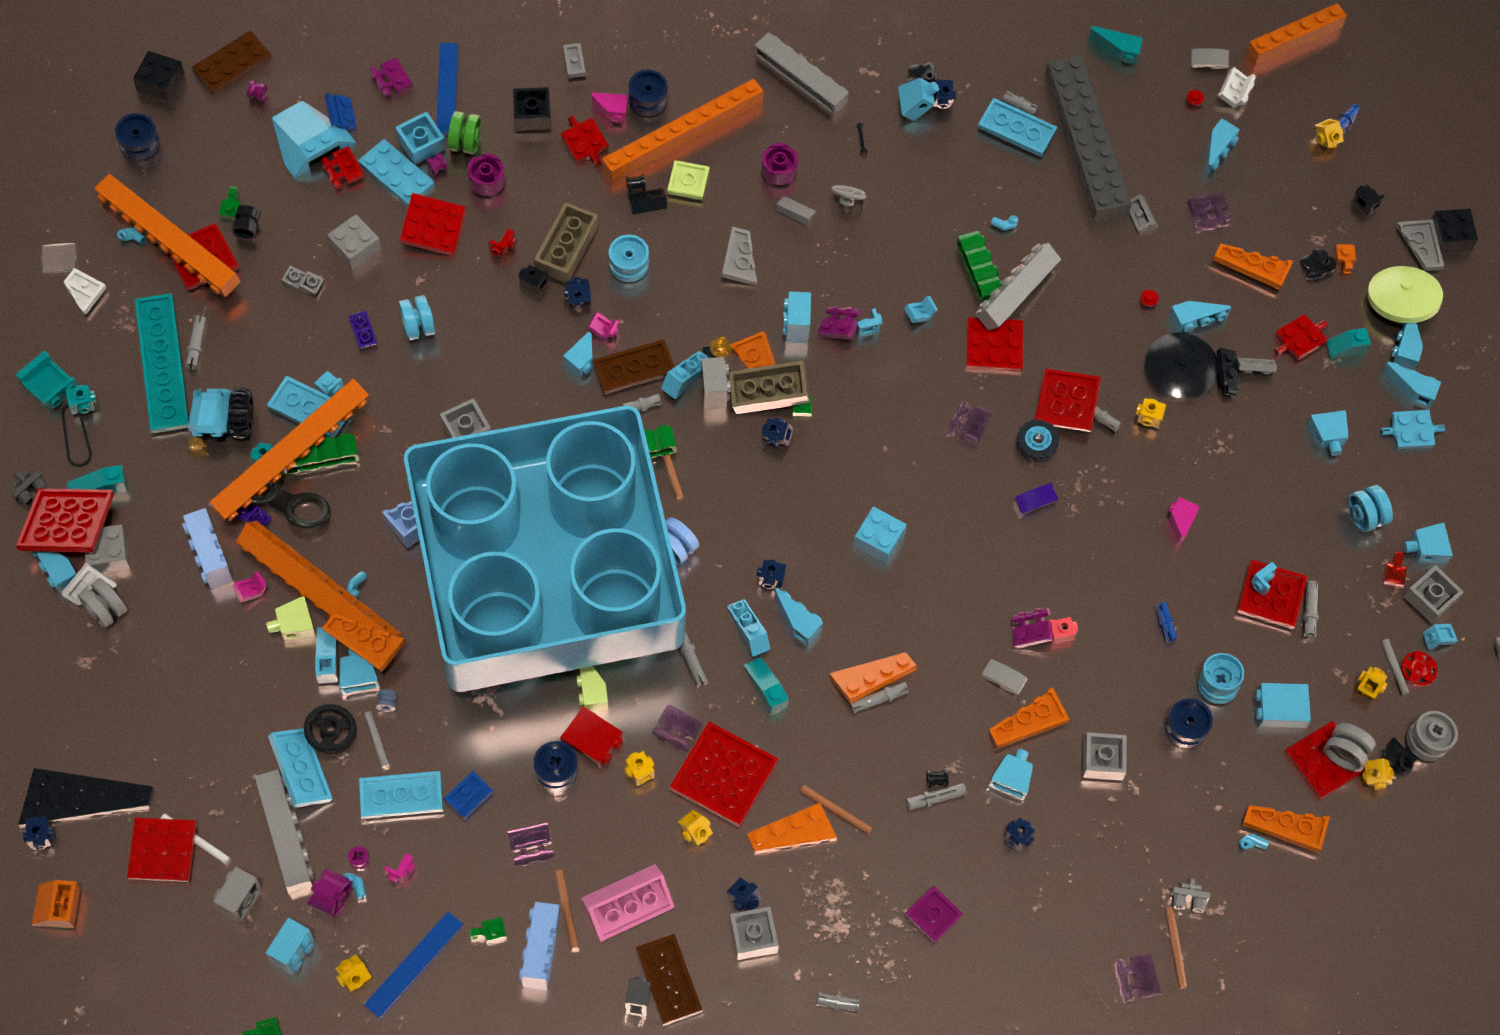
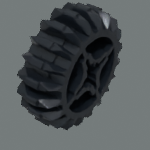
M234 388L231 391L228 406V427L232 438L243 439L249 438L251 435L254 401L250 389Z

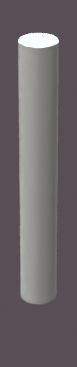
M1385 639L1381 642L1401 694H1408L1409 690L1389 639Z
M368 711L364 713L381 767L387 768L389 767V762L372 712Z

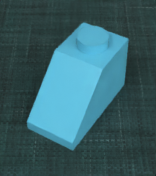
M590 332L563 355V364L579 378L584 374H588L593 367L592 336Z

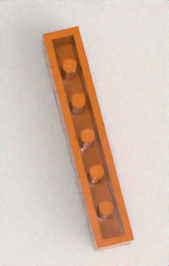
M1336 3L1250 41L1245 54L1252 64L1257 66L1341 29L1347 15L1340 5Z

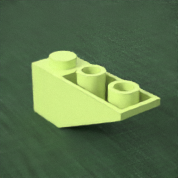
M593 666L580 668V675H577V685L582 687V694H579L580 706L584 705L590 711L608 709L607 690L603 679Z

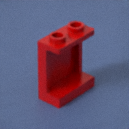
M584 706L560 737L561 742L568 744L594 761L599 769L610 762L612 752L615 749L618 750L624 741L623 731Z

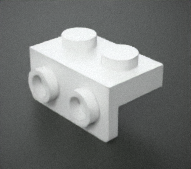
M1233 67L1230 69L1218 97L1233 108L1245 104L1248 100L1247 95L1254 86L1253 82L1256 76L1252 74L1246 77Z

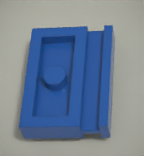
M327 93L324 97L331 126L336 125L338 128L354 131L357 126L350 97L337 94L333 96L331 93Z
M472 771L444 797V801L465 820L494 791Z

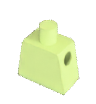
M304 596L276 608L277 620L266 622L269 634L281 631L283 640L315 637Z

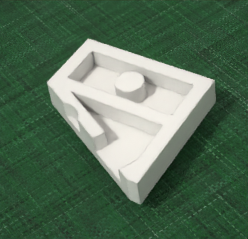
M75 268L64 281L65 287L84 315L88 313L106 289L104 283Z
M85 563L61 593L65 598L79 606L82 603L77 595L84 589L93 592L91 583L96 579H103L112 589L117 586V583L88 563Z

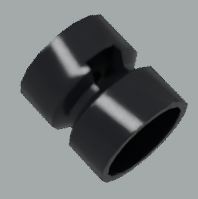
M250 205L238 206L232 233L242 239H253L256 236L257 223H259L261 215L260 211Z

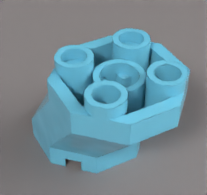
M210 388L206 389V392H202V389L193 391V403L189 419V431L192 432V436H203L204 434L211 433L213 437H220L223 434H227L229 431L228 406L232 390Z

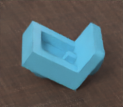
M926 296L922 302L907 304L904 308L912 323L929 321L937 312V307L930 296Z

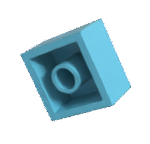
M428 112L395 127L397 140L414 165L434 156L438 152L446 150L445 137Z
M789 291L788 299H784L783 335H786V342L808 343L811 314L810 292Z
M873 506L856 533L853 546L887 564L903 538L907 524Z
M288 917L266 951L270 964L291 976L294 971L298 972L303 964L302 959L305 954H309L314 947V939L310 929Z

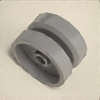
M98 578L91 583L93 592L84 589L77 597L90 616L103 628H107L113 623L111 613L114 616L120 617L127 611V608L114 590L103 579Z
M1428 711L1423 713L1408 729L1406 736L1407 745L1418 758L1425 761H1436L1442 758L1457 742L1458 731L1453 720L1445 713Z
M1340 723L1337 724L1332 733V738H1329L1323 750L1325 755L1336 765L1349 771L1360 772L1364 769L1368 757L1372 755L1376 743L1363 729L1352 724Z

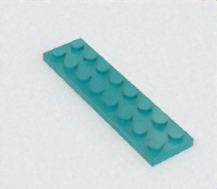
M170 293L135 299L150 431L154 434L189 428L173 295Z

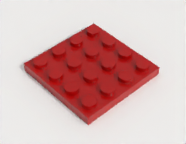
M39 488L17 541V550L94 552L114 498L113 490Z
M709 721L669 786V789L740 827L776 766L778 758Z

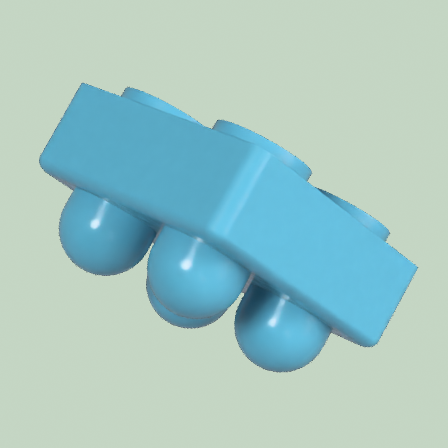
M620 406L417 444L405 451L404 463L446 680L451 689L457 692H464L675 650L683 644L685 639L686 606L641 416L636 408Z

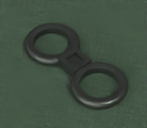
M272 481L270 482L272 489L267 495L251 498L253 502L250 505L262 506L268 504L284 512L285 517L291 524L302 529H314L322 526L328 521L331 514L328 502L320 495L311 492L293 495L280 489L278 481L274 484ZM311 501L321 507L322 514L314 520H302L294 515L292 509L299 502Z

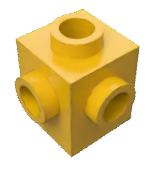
M1328 119L1315 125L1316 140L1319 145L1330 149L1344 141L1343 130L1339 121Z
M1144 398L1143 403L1138 404L1136 415H1139L1137 422L1146 427L1152 426L1159 429L1166 404L1155 399Z
M1370 666L1367 672L1363 670L1359 676L1358 681H1360L1358 690L1366 696L1375 699L1378 693L1382 694L1388 684L1385 682L1387 675L1381 669Z
M644 751L640 753L634 752L627 757L624 771L628 778L633 779L636 786L654 778V763L650 756L645 755Z
M1384 758L1369 760L1365 765L1363 778L1367 785L1374 787V790L1386 789L1387 785H1392L1394 772L1392 767H1390L1389 761Z
M695 810L690 811L678 821L683 830L681 834L688 843L693 842L698 846L713 834L709 827L711 825L710 821Z
M356 954L349 959L343 960L335 968L339 974L336 979L342 988L346 986L350 991L360 988L366 981L372 978L364 963Z

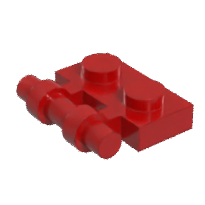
M349 146L333 152V160L329 161L327 157L321 159L322 167L328 173L329 180L336 189L342 188L341 180L345 179L347 184L364 178V173ZM339 167L341 172L335 173L334 168Z

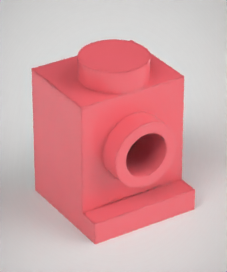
M1071 617L1049 620L1052 622L1053 641H1050L1051 645L1075 639L1076 633H1078V626L1075 621L1072 622Z

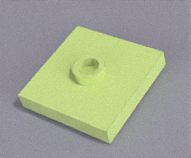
M674 160L667 194L703 200L710 167Z

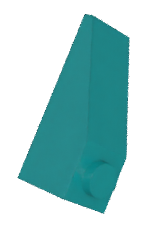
M1091 26L1088 38L1117 60L1136 65L1143 40L1142 37Z
M122 465L101 468L67 482L68 489L113 490L114 494L128 492L126 474Z
M761 657L743 665L770 716L788 708V696Z

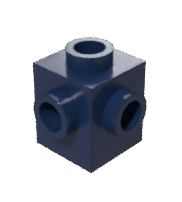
M936 79L935 82L939 87V91L933 94V107L940 109L950 108L952 102L956 100L953 80Z
M575 277L571 278L570 281H566V287L563 288L564 298H568L569 304L582 305L584 302L591 301L588 278L581 279Z
M775 417L774 420L767 419L762 428V436L770 445L778 446V444L789 446L794 428L789 423H786L784 419Z
M772 559L764 560L763 565L758 566L756 577L760 578L759 585L767 589H782L787 564H782Z
M43 816L25 819L26 830H23L24 842H27L30 848L34 850H42L46 846H52L51 839L54 838V828L50 826L48 818Z
M1021 818L1016 822L1011 821L1005 829L1007 833L1004 839L1012 848L1020 852L1024 847L1028 848L1034 841V827L1029 821L1022 820Z
M741 877L726 891L733 906L739 911L754 910L763 900L759 893V887L753 882L748 883Z

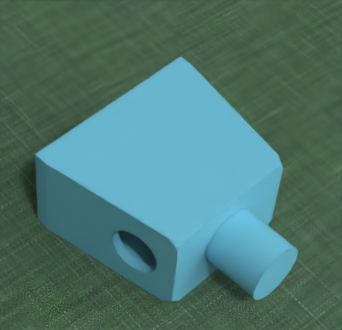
M918 78L899 86L902 116L915 121L934 106L933 94L939 91L937 83H929Z
M1346 411L1311 415L1307 426L1318 448H1329L1332 456L1340 455L1342 453L1341 446L1345 445L1348 440Z
M1444 523L1418 529L1412 535L1411 541L1403 543L1404 552H1414L1418 562L1446 564L1453 556Z
M348 649L349 656L340 659V689L342 695L379 688L373 666Z
M1018 749L1015 757L1007 754L993 775L989 786L1025 800L1033 764L1026 761L1029 753L1023 749Z

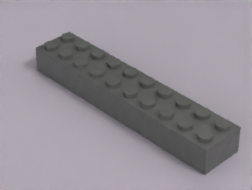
M1082 56L1049 61L1045 76L1093 222L1128 216L1132 204Z

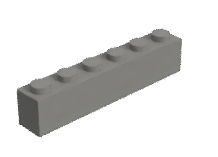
M768 32L755 44L754 55L833 116L848 103L849 92L843 86L835 83L830 76H826L817 66L810 64L805 57L797 54L790 46L781 42L777 36H773Z
M1049 243L1034 246L1031 249L1032 253L1021 260L1022 264L1011 271V276L1005 278L1000 283L1001 286L990 293L991 297L979 305L980 309L975 314L988 331L1000 327L1061 260Z
M278 769L255 776L288 893L312 887L311 880L315 878L312 868H307L306 865L309 857L306 848H301L300 842L304 840L301 830H296L295 827L298 819L295 811L291 812L289 805H293L289 793L286 794L284 787H286L283 776L280 775Z

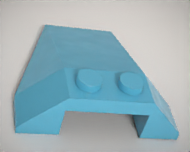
M304 101L272 117L285 167L294 179L310 171L308 162L337 147L340 150L356 145L355 140L347 130L338 128L336 125L332 127L327 116Z

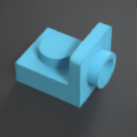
M875 308L871 309V319L865 318L857 322L856 332L858 337L880 331L882 317L880 314H877Z
M329 371L325 372L314 382L317 389L330 397L344 387L343 380L340 377L337 379Z
M1273 562L1256 573L1251 580L1254 589L1263 596L1270 589L1268 582L1275 577L1274 572L1277 566Z
M1434 624L1422 633L1429 650L1436 648L1438 645H1453L1458 641L1451 624Z

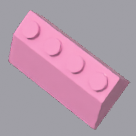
M656 864L581 898L588 918L600 942L675 908L664 876Z

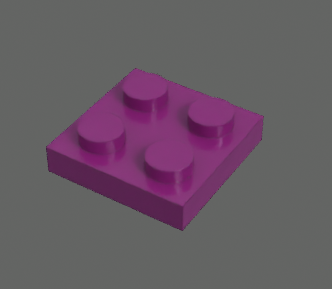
M933 886L905 913V916L935 943L963 916V913Z

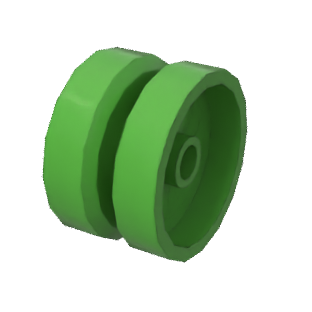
M455 111L453 113L448 132L449 151L459 152L463 146L465 154L474 155L476 153L481 134L480 115L471 114L466 118L463 112Z

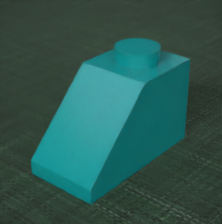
M1367 328L1348 330L1328 340L1326 347L1330 359L1365 355L1371 342Z

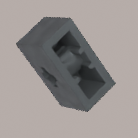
M630 978L626 997V1013L640 1016L647 1015L651 982L647 981L646 978Z

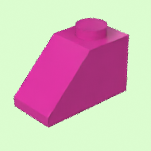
M592 92V106L608 122L626 123L628 95Z
M1181 497L1178 498L1176 503L1172 502L1168 510L1171 513L1168 521L1178 544L1182 545L1200 506Z

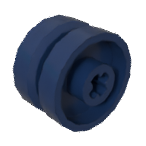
M641 70L635 73L628 84L630 107L637 114L643 116H654L661 113L666 107L668 98V86L665 77L654 70Z
M132 113L118 121L115 135L124 156L138 161L145 160L156 153L159 147V137L155 124L150 117L145 114Z
M1188 698L1180 700L1173 706L1165 721L1167 737L1173 744L1181 748L1189 749L1199 746L1212 728L1213 717L1211 711L1206 704L1197 699Z
M550 741L536 751L534 756V774L540 786L552 792H561L570 788L576 781L578 776L577 755L568 744L560 741Z

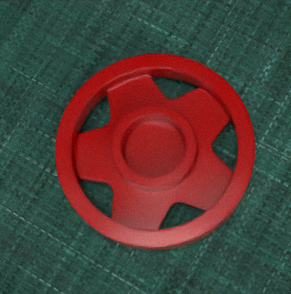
M1411 652L1401 662L1400 669L1403 677L1413 686H1428L1437 677L1438 668L1435 659L1424 652ZM1405 669L1410 671V676L1407 675ZM1419 679H1423L1425 682H1424V683H1420V682H1417V681H1418Z

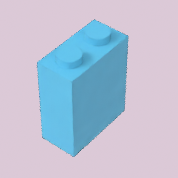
M1261 683L1259 688L1255 690V701H1258L1256 719L1259 720L1260 727L1307 728L1311 722L1308 684Z

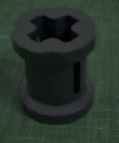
M641 174L639 177H626L628 193L637 189L646 190L644 174Z
M947 769L939 772L927 770V787L931 788L932 786L939 785L948 787L949 777Z

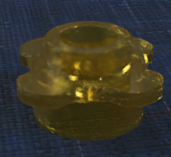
M719 337L710 343V347L714 349L717 357L732 351V347L725 337Z
M192 436L191 439L186 437V440H188L187 447L197 451H201L203 447L206 448V445L202 443V439Z

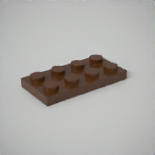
M248 31L191 68L209 91L215 94L272 57L271 53L251 31Z
M664 339L593 360L605 395L664 378L675 367Z
M675 933L636 947L646 979L651 982L650 990L663 1026L703 1012Z

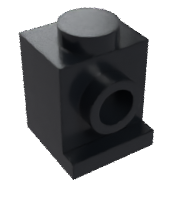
M1369 185L1360 186L1355 191L1356 195L1353 202L1367 215H1370L1381 206L1385 196L1383 194L1379 196L1376 190Z
M528 265L527 268L523 267L518 275L520 286L538 296L548 283V273L542 272L531 265Z

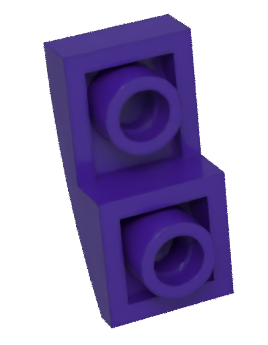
M367 311L350 315L349 320L359 349L376 345V337Z
M1052 483L1037 487L1015 497L1023 515L1059 500Z
M249 505L245 509L241 507L237 510L239 514L236 517L245 524L258 521L265 527L272 519L259 506Z

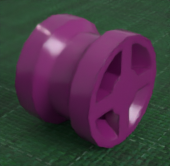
M252 80L248 85L247 97L251 99L257 98L258 101L262 102L267 93V85L264 83L258 84Z
M439 152L433 158L426 159V164L433 175L438 174L440 170L448 168L445 159Z
M355 846L348 853V860L353 869L363 870L369 865L370 859L364 847Z

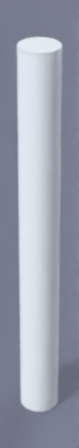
M166 813L161 817V819H173ZM195 834L196 845L222 863H228L230 857Z

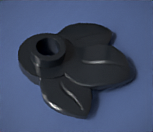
M927 62L924 66L920 64L910 66L909 72L912 77L906 83L918 78L929 83L935 82L936 79L939 80L936 66L930 62Z
M1316 248L1313 250V255H1305L1300 259V263L1309 269L1305 277L1309 280L1321 279L1325 274H1330L1336 269L1335 259L1329 257L1328 253L1323 249Z
M1393 737L1388 743V749L1382 750L1384 759L1388 760L1400 774L1406 775L1412 771L1417 756L1411 752L1408 746L1404 748Z

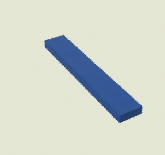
M440 43L436 126L444 137H448L451 118L456 111L458 43Z
M447 912L366 1001L364 1006L381 1019L463 928L464 924L450 912Z

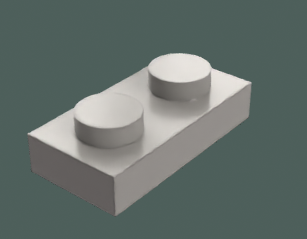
M581 44L563 45L568 79L586 76Z
M1237 358L1238 369L1243 373L1259 371L1262 374H1270V372H1276L1277 364L1273 359Z

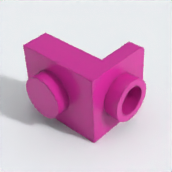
M596 312L587 329L603 340H606L616 335L619 329L617 327L619 321L616 319L612 322Z
M257 571L254 572L252 578L234 582L232 587L240 602L261 597L267 586L265 579Z
M405 853L397 870L385 866L384 873L386 878L394 883L398 881L404 883L407 876L411 875L415 869L416 864H414L413 856Z

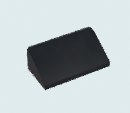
M663 188L628 195L633 214L666 209L668 207L667 197Z

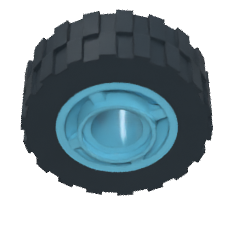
M1041 419L1030 420L1018 432L1017 450L1027 461L1029 460L1032 463L1046 462L1057 451L1059 444L1058 431L1047 421H1042ZM1039 439L1042 443H1035L1033 440Z

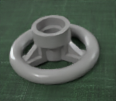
M835 185L831 188L834 194L841 196L839 203L843 205L853 206L855 200H863L867 197L864 191L844 185Z

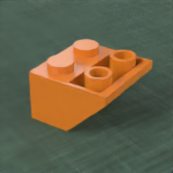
M53 880L39 884L32 926L74 928L81 890L77 882Z

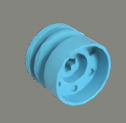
M1226 653L1210 656L1206 660L1198 679L1200 694L1207 701L1214 704H1225L1232 701L1236 697L1244 679L1242 663L1236 657Z

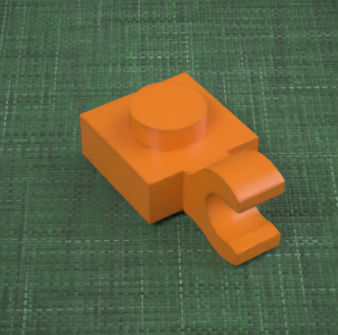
M1336 244V263H1342V273L1350 275V269H1353V264L1356 261L1355 246Z

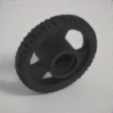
M335 704L321 705L312 710L305 719L304 736L306 741L312 748L322 753L340 752L346 749L355 738V719L342 706ZM332 712L343 717L340 720L332 715L322 718L321 714ZM312 725L320 727V737L323 739L321 743L312 736ZM326 727H333L334 730L328 731V730H326L325 728H326ZM341 729H349L347 737L338 744L333 742L338 739Z

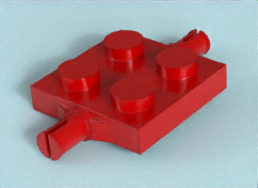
M572 115L568 118L572 127L560 133L577 164L584 160L592 159L595 166L598 167L602 164L598 155L608 149L609 144L593 118L578 123L575 116Z
M1303 314L1275 332V336L1281 341L1282 345L1274 349L1275 354L1277 353V356L1287 351L1297 360H1300L1327 344L1328 339L1321 332L1322 329L1328 327L1327 321L1322 320L1315 324Z

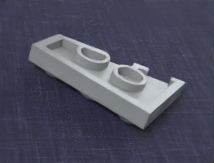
M1433 219L1397 222L1396 227L1424 271L1443 270L1444 263Z
M732 227L721 277L756 286L758 282L755 275L750 231Z

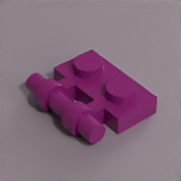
M396 57L381 63V71L377 70L375 66L369 69L371 78L379 85L378 89L381 93H384L385 97H390L392 95L391 90L393 89L399 94L413 87L410 78ZM387 78L389 82H384L383 79Z
M834 306L833 308H827L826 314L831 315V317L823 319L817 332L818 335L827 338L851 339L858 325L854 317H860L861 311L854 307L841 309V307Z
M1036 608L1032 612L1023 611L1019 612L1018 615L1012 616L1013 623L1020 622V627L1013 628L1014 646L1016 648L1053 641L1052 622L1049 620L1045 621L1044 618L1045 616H1050L1049 608ZM1036 619V623L1029 624V620Z

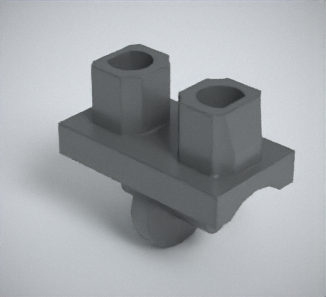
M25 470L22 474L17 471L13 473L16 479L11 484L14 487L19 483L21 485L12 492L11 497L14 500L18 499L25 505L30 502L33 496L27 490L31 486L37 491L39 488L47 486L42 478V473L37 470L27 480L25 478L30 475L28 471Z

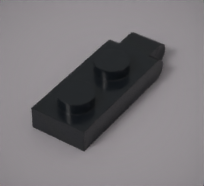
M1219 348L1216 352L1220 386L1223 387L1225 395L1235 397L1240 388L1236 351Z

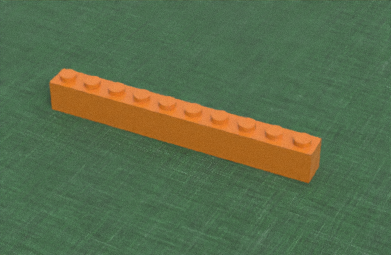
M753 78L602 158V170L611 183L762 104L764 91Z
M110 173L94 188L98 194L96 198L102 204L107 203L111 211L115 214H121V218L127 224L132 223L133 227L140 234L145 233L147 239L153 244L157 243L165 254L168 252L172 254L171 257L176 263L184 264V268L190 274L195 273L200 282L209 284L210 289L218 295L220 293L226 297L241 282L233 270Z
M353 378L208 503V506L222 522H225L227 519L229 521L233 520L239 514L237 512L238 509L248 507L253 502L252 497L256 494L258 496L263 494L268 489L266 487L267 484L271 481L274 484L282 477L280 474L285 469L289 471L297 464L295 462L297 458L301 457L303 459L311 452L309 449L314 444L318 446L325 440L323 436L328 432L332 434L338 429V423L341 420L346 422L353 415L352 411L356 407L361 409L367 403L366 399L369 394Z
M258 521L245 524L236 540L241 545V548L254 555L258 562L268 566L272 573L281 576L286 584L295 587L300 595L313 601L314 605L327 612L329 617L336 613L363 625L366 624L377 630L386 631L397 637L403 635Z

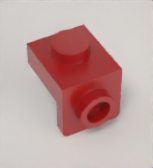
M507 229L500 243L490 239L488 242L489 251L496 256L506 258L510 249L513 250L516 245L515 231Z

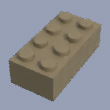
M565 202L534 258V267L542 272H547L548 277L563 283L570 281L599 227L598 215Z
M803 361L729 372L732 407L736 414L810 403L807 370Z

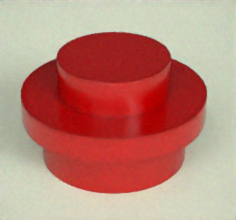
M1190 90L1186 96L1188 104L1193 107L1201 105L1204 101V94L1200 90Z
M1148 289L1141 293L1140 300L1145 307H1153L1158 303L1159 296L1154 290Z

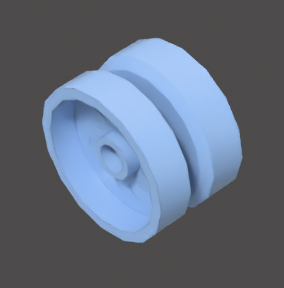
M669 517L666 520V526L675 564L679 567L688 559L687 554L691 555L699 548V542L687 526L679 520Z

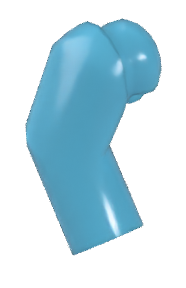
M1011 215L1005 221L993 217L990 225L1007 231L1018 225V217Z
M134 228L122 229L117 233V237L122 241L135 240L140 244L146 241V236L140 234Z
M361 571L349 580L347 591L356 598L360 596V591L357 590L358 585L367 579L366 573Z
M1253 833L1242 837L1239 841L1240 847L1245 850L1254 846L1266 850L1269 844L1268 840Z
M352 873L342 875L353 882L352 889L355 890L356 899L366 897L362 878Z

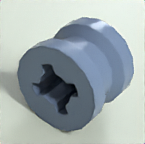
M386 689L379 690L377 695L379 701L376 703V708L381 711H395L397 692Z

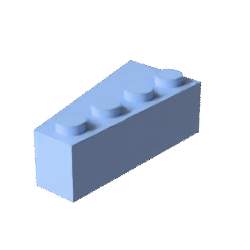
M412 501L406 504L404 502L400 503L392 510L386 509L382 511L386 525L407 548L419 541Z
M206 508L184 515L186 523L182 525L186 535L190 533L192 538L188 540L192 551L196 550L198 554L194 557L198 568L202 566L204 572L200 573L204 584L208 583L210 589L233 582Z
M535 902L534 908H530L529 920L532 921L530 928H527L526 940L528 942L527 948L523 949L522 960H524V963L519 973V980H522V986L525 988L548 990L560 905Z

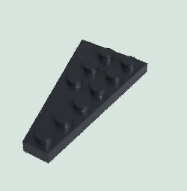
M34 768L18 826L19 828L26 827L25 819L46 816L50 822H61L92 817V815L98 814L107 815L111 814V812H127L150 808L154 788L153 786Z

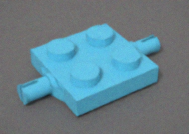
M1430 410L1392 412V426L1390 428H1381L1380 430L1382 436H1393L1396 449L1432 448L1435 446L1434 433L1445 432V425H1433Z

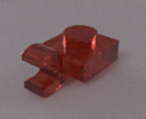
M1396 552V555L1393 557V564L1386 566L1383 584L1400 588L1404 587L1407 568L1401 567L1404 553Z

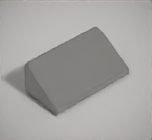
M1141 194L1130 200L1132 205L1129 213L1138 232L1142 233L1157 228L1158 225L1145 198Z
M786 196L776 204L777 212L807 226L816 213L815 210Z

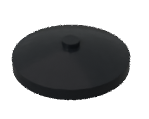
M1170 333L1158 338L1148 349L1144 361L1145 375L1150 385L1162 396L1175 401H1193L1205 396L1215 385L1219 374L1217 356L1211 346L1201 338L1188 333Z

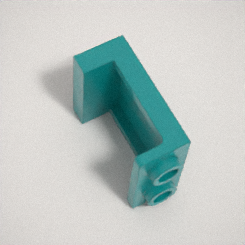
M45 350L15 374L19 383L49 411L58 407L62 400L67 397L65 390L78 386L75 378L69 377L56 365Z

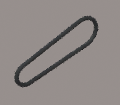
M67 404L61 410L67 459L69 463H71L74 466H83L90 461L92 457V451L87 437L82 414L78 413L84 437L86 440L87 448L89 451V457L83 463L77 464L71 461L69 455L68 439L64 416L65 409L69 407V405Z

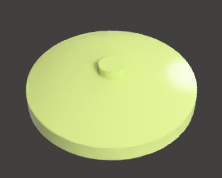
M1395 266L1378 272L1371 279L1368 288V300L1377 313L1389 320L1400 323H1417L1433 317L1439 311L1443 300V290L1439 282L1429 273L1414 267Z

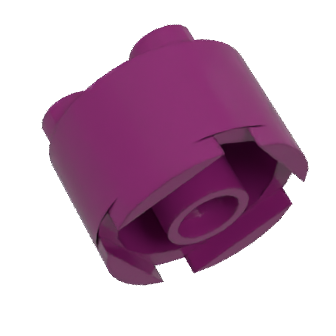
M774 143L768 146V149L762 154L761 173L766 182L771 185H785L794 181L798 166L797 152L785 143Z
M484 153L482 156L477 158L475 156L471 159L467 168L470 189L482 196H496L505 184L504 166L499 157Z
M326 868L321 875V879L314 881L311 887L313 894L309 898L307 905L328 916L336 917L345 905L343 904L345 897L348 898L353 882Z

